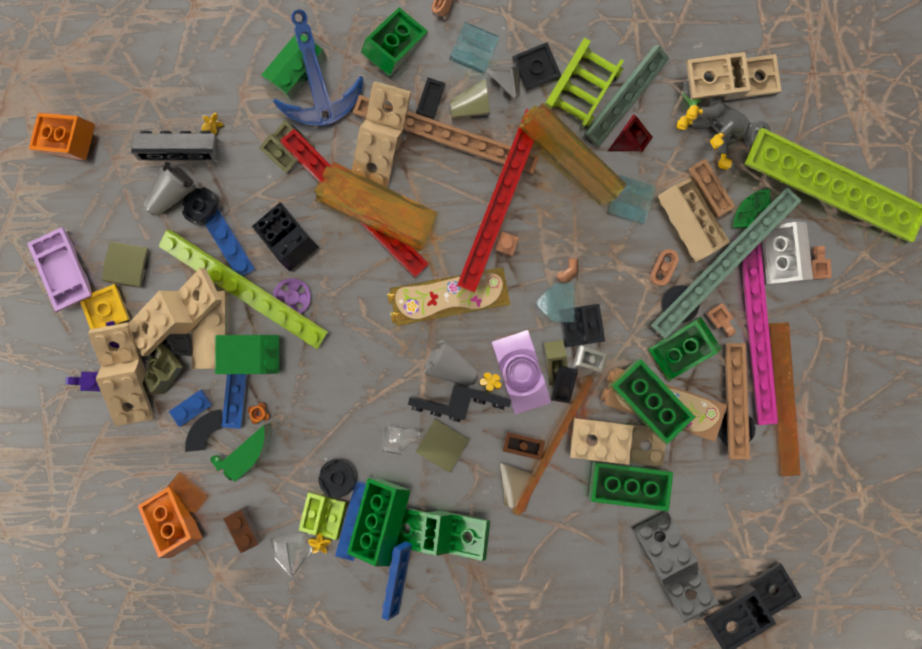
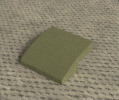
M284 120L277 130L270 134L259 147L286 174L299 162L280 144V140L285 135L295 129L312 147L315 146L288 120Z
M110 241L105 257L102 281L141 288L146 272L144 266L149 254L148 247Z
M434 419L416 453L451 473L470 439L439 420Z

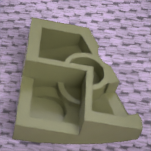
M162 342L156 347L154 357L149 358L148 370L144 378L151 394H165L183 368L174 354Z

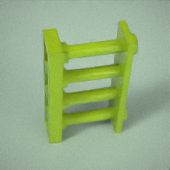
M585 37L544 106L549 111H551L553 106L556 108L558 106L582 120L581 130L586 125L588 127L591 125L595 118L592 115L614 77L619 78L624 69L621 67L624 60L620 59L617 66L591 52V49L588 48L591 41ZM588 58L612 72L608 81L605 82L581 68L582 65L579 64L581 59ZM572 74H578L602 88L598 98L573 85L572 81L569 80ZM568 90L592 104L593 106L588 115L563 101L562 97H560L562 91Z

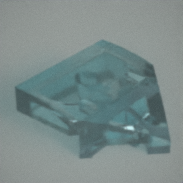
M574 283L554 284L535 305L553 322H574Z

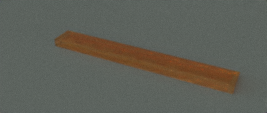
M789 322L768 323L778 418L776 436L779 476L801 475L790 327Z
M584 377L547 444L541 460L536 464L511 510L512 513L518 516L521 515L594 381L592 377Z

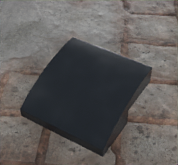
M600 304L559 310L565 348L605 342Z

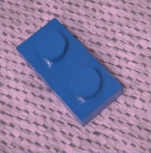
M199 390L168 412L177 425L182 427L210 408L212 403L204 391Z

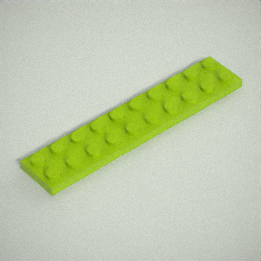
M759 129L745 162L746 166L902 240L914 243L922 225V204L769 130Z

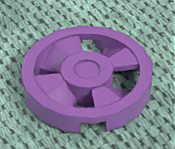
M288 278L282 280L273 291V297L281 302L286 301L287 306L300 314L304 313L311 304L312 295L310 288L299 279ZM287 284L289 290L284 292L280 287ZM302 285L306 291L299 294L297 290ZM298 303L304 305V307L300 310H298L296 305Z

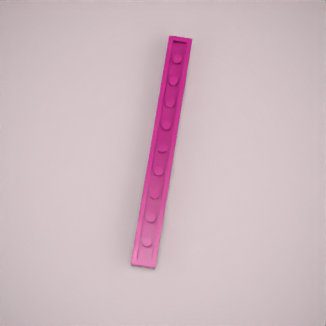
M760 242L741 262L756 424L767 425L778 424Z

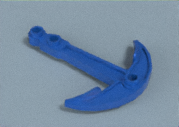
M301 9L294 10L291 13V21L295 25L294 33L299 50L302 52L314 107L301 109L300 106L285 104L277 99H274L273 102L283 114L306 125L330 124L349 113L361 94L363 77H358L352 87L342 94L343 98L331 102L314 50L315 43L311 28L306 23L308 19L307 14ZM296 14L301 15L302 19L300 22L295 20ZM302 34L307 36V40L304 42L300 38ZM323 111L328 113L326 118H323L321 115Z

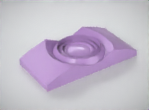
M63 227L27 243L55 312H59L92 296L88 277L83 271L76 249Z
M528 330L493 341L492 346L509 398L511 399L514 414L550 404L549 393Z

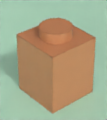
M500 231L494 252L512 258L519 237Z

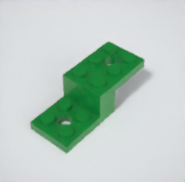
M406 508L396 546L408 542L412 544V551L434 556L449 553L485 561L487 557L490 520L445 511L425 512ZM406 524L410 526L409 534L405 530ZM468 532H470L473 537L471 542H469L466 538Z

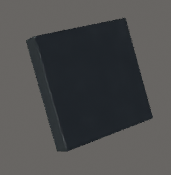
M548 42L512 56L515 66L519 67V76L526 92L556 81L562 76Z

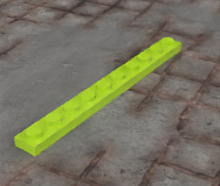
M172 230L165 231L158 247L195 271L199 268H205L212 282L315 349L320 348L328 334L326 330Z

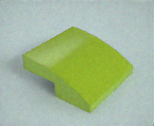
M308 492L299 531L315 536L321 533L324 537L339 540L348 502Z

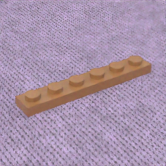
M726 343L728 459L750 460L746 343Z

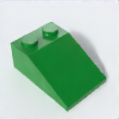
M398 7L366 37L360 52L391 76L425 37L428 30Z
M700 316L648 350L668 381L717 354L722 348Z
M215 335V374H279V335Z

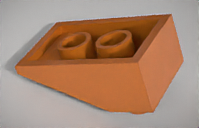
M38 113L28 149L86 161L95 124L79 116Z
M167 487L137 506L158 558H172L203 539L195 520L172 487Z

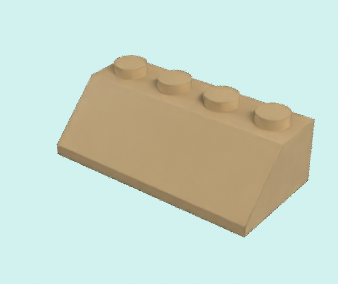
M693 177L674 185L658 195L661 206L665 208L671 223L676 227L680 239L684 241L690 256L694 258L695 262L730 243Z
M217 291L221 301L191 330L192 369H215V335H230V293L227 291Z

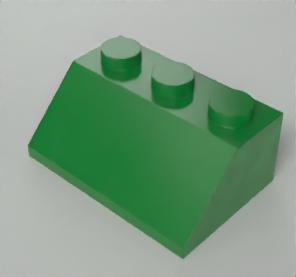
M295 35L261 74L264 79L290 100L308 79L302 52L299 50ZM300 36L303 42L307 40V36ZM315 43L314 50L320 65L326 58V54Z

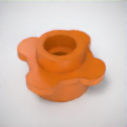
M264 403L248 408L247 411L252 424H258L259 421H267L270 416L266 412V405Z

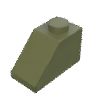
M563 340L544 343L549 386L555 383L558 366L567 367V354Z

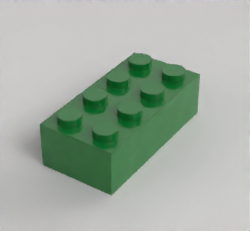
M636 359L609 385L664 444H668L696 418L642 359Z
M592 460L588 499L591 502L669 511L673 472L667 469Z
M367 478L347 554L375 567L391 566L392 551L396 547L411 490L383 479Z

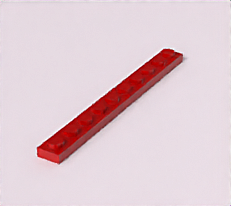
M525 110L457 287L473 293L477 289L541 125V121L534 111Z
M295 129L291 130L280 140V144L325 189L328 188L354 214L352 216L414 278L429 265ZM341 180L398 238L385 233L386 228L384 226H379L377 229L368 224L330 184ZM343 185L338 186L337 189L339 192L345 191V187ZM357 199L351 200L353 206L358 205L359 201ZM366 212L365 218L371 219L372 214L370 212Z

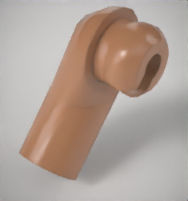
M569 258L568 269L564 272H559L557 275L559 282L568 283L576 277L578 259Z

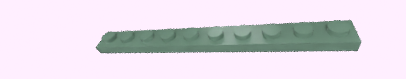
M788 187L785 188L650 326L666 339L802 200Z

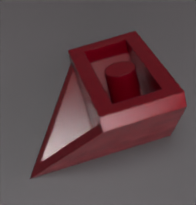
M633 114L607 152H643L653 136L639 118Z

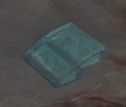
M465 22L449 60L484 74L500 36Z
M619 174L608 212L645 223L656 185Z

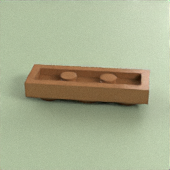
M706 158L688 169L717 218L735 208L734 203Z

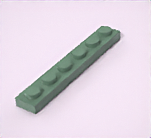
M654 45L585 131L584 134L595 146L602 144L669 60V57L660 46Z

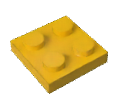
M116 284L95 291L91 297L80 301L90 330L106 327V323L113 320L116 325L130 320Z

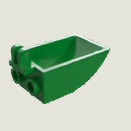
M271 423L264 424L224 460L220 455L212 456L210 461L216 467L215 469L217 471L223 469L225 477L234 482L247 475L262 461L268 451L272 437Z

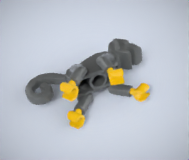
M704 74V79L707 82L713 81L710 76ZM687 79L683 85V92L691 99L689 81ZM718 96L710 97V104L707 107L699 109L696 105L691 106L687 110L686 116H682L678 120L677 129L686 130L688 125L695 128H709L712 126L719 133L710 140L714 149L719 147V156L721 158L719 159L718 167L728 170L732 165V160L726 158V156L729 155L728 146L732 142L745 138V146L749 148L751 145L753 146L759 129L771 130L768 123L758 121L751 124L743 113L725 105L721 100H718Z

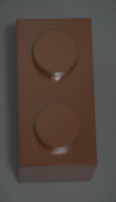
M506 431L502 451L541 460L545 441L540 438Z
M246 506L223 518L240 554L263 541Z

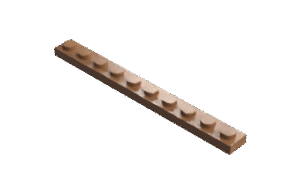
M359 95L353 114L366 119L370 98ZM384 103V107L387 110H393V106ZM407 111L404 132L501 165L505 164L511 146ZM529 153L522 172L533 175L539 155Z

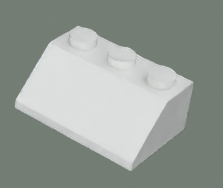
M807 222L777 225L762 240L766 284L813 280Z

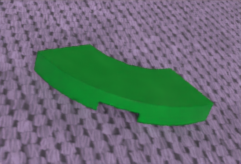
M770 189L759 190L741 202L734 214L732 229L747 228L754 221L757 214L766 209L771 203Z

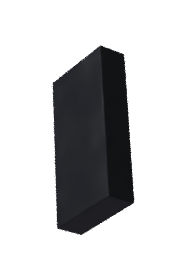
M427 78L416 114L434 120L446 83Z
M558 366L551 395L552 401L570 404L578 369Z

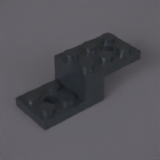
M454 384L449 405L414 396L409 398L408 405L412 406L411 410L422 412L425 409L431 411L430 415L441 417L443 414L449 416V420L460 422L461 419L465 420L471 397L474 398L476 403L485 405L487 401L493 403V407L502 410L505 407H510L511 399Z
M778 563L730 592L734 600L703 619L721 649H736L776 625L772 616L802 597L783 565ZM773 585H777L779 588L778 593L775 595L770 594V588ZM731 621L735 622L736 628L733 631H727V624Z

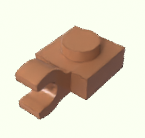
M825 246L812 247L815 259L811 260L813 279L832 278L831 259H825Z
M723 303L706 313L714 328L719 329L721 327L727 338L736 334L735 329L729 323L734 318Z

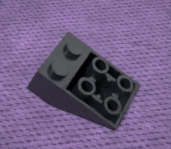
M281 202L252 225L253 229L278 261L289 271L294 269L319 247Z

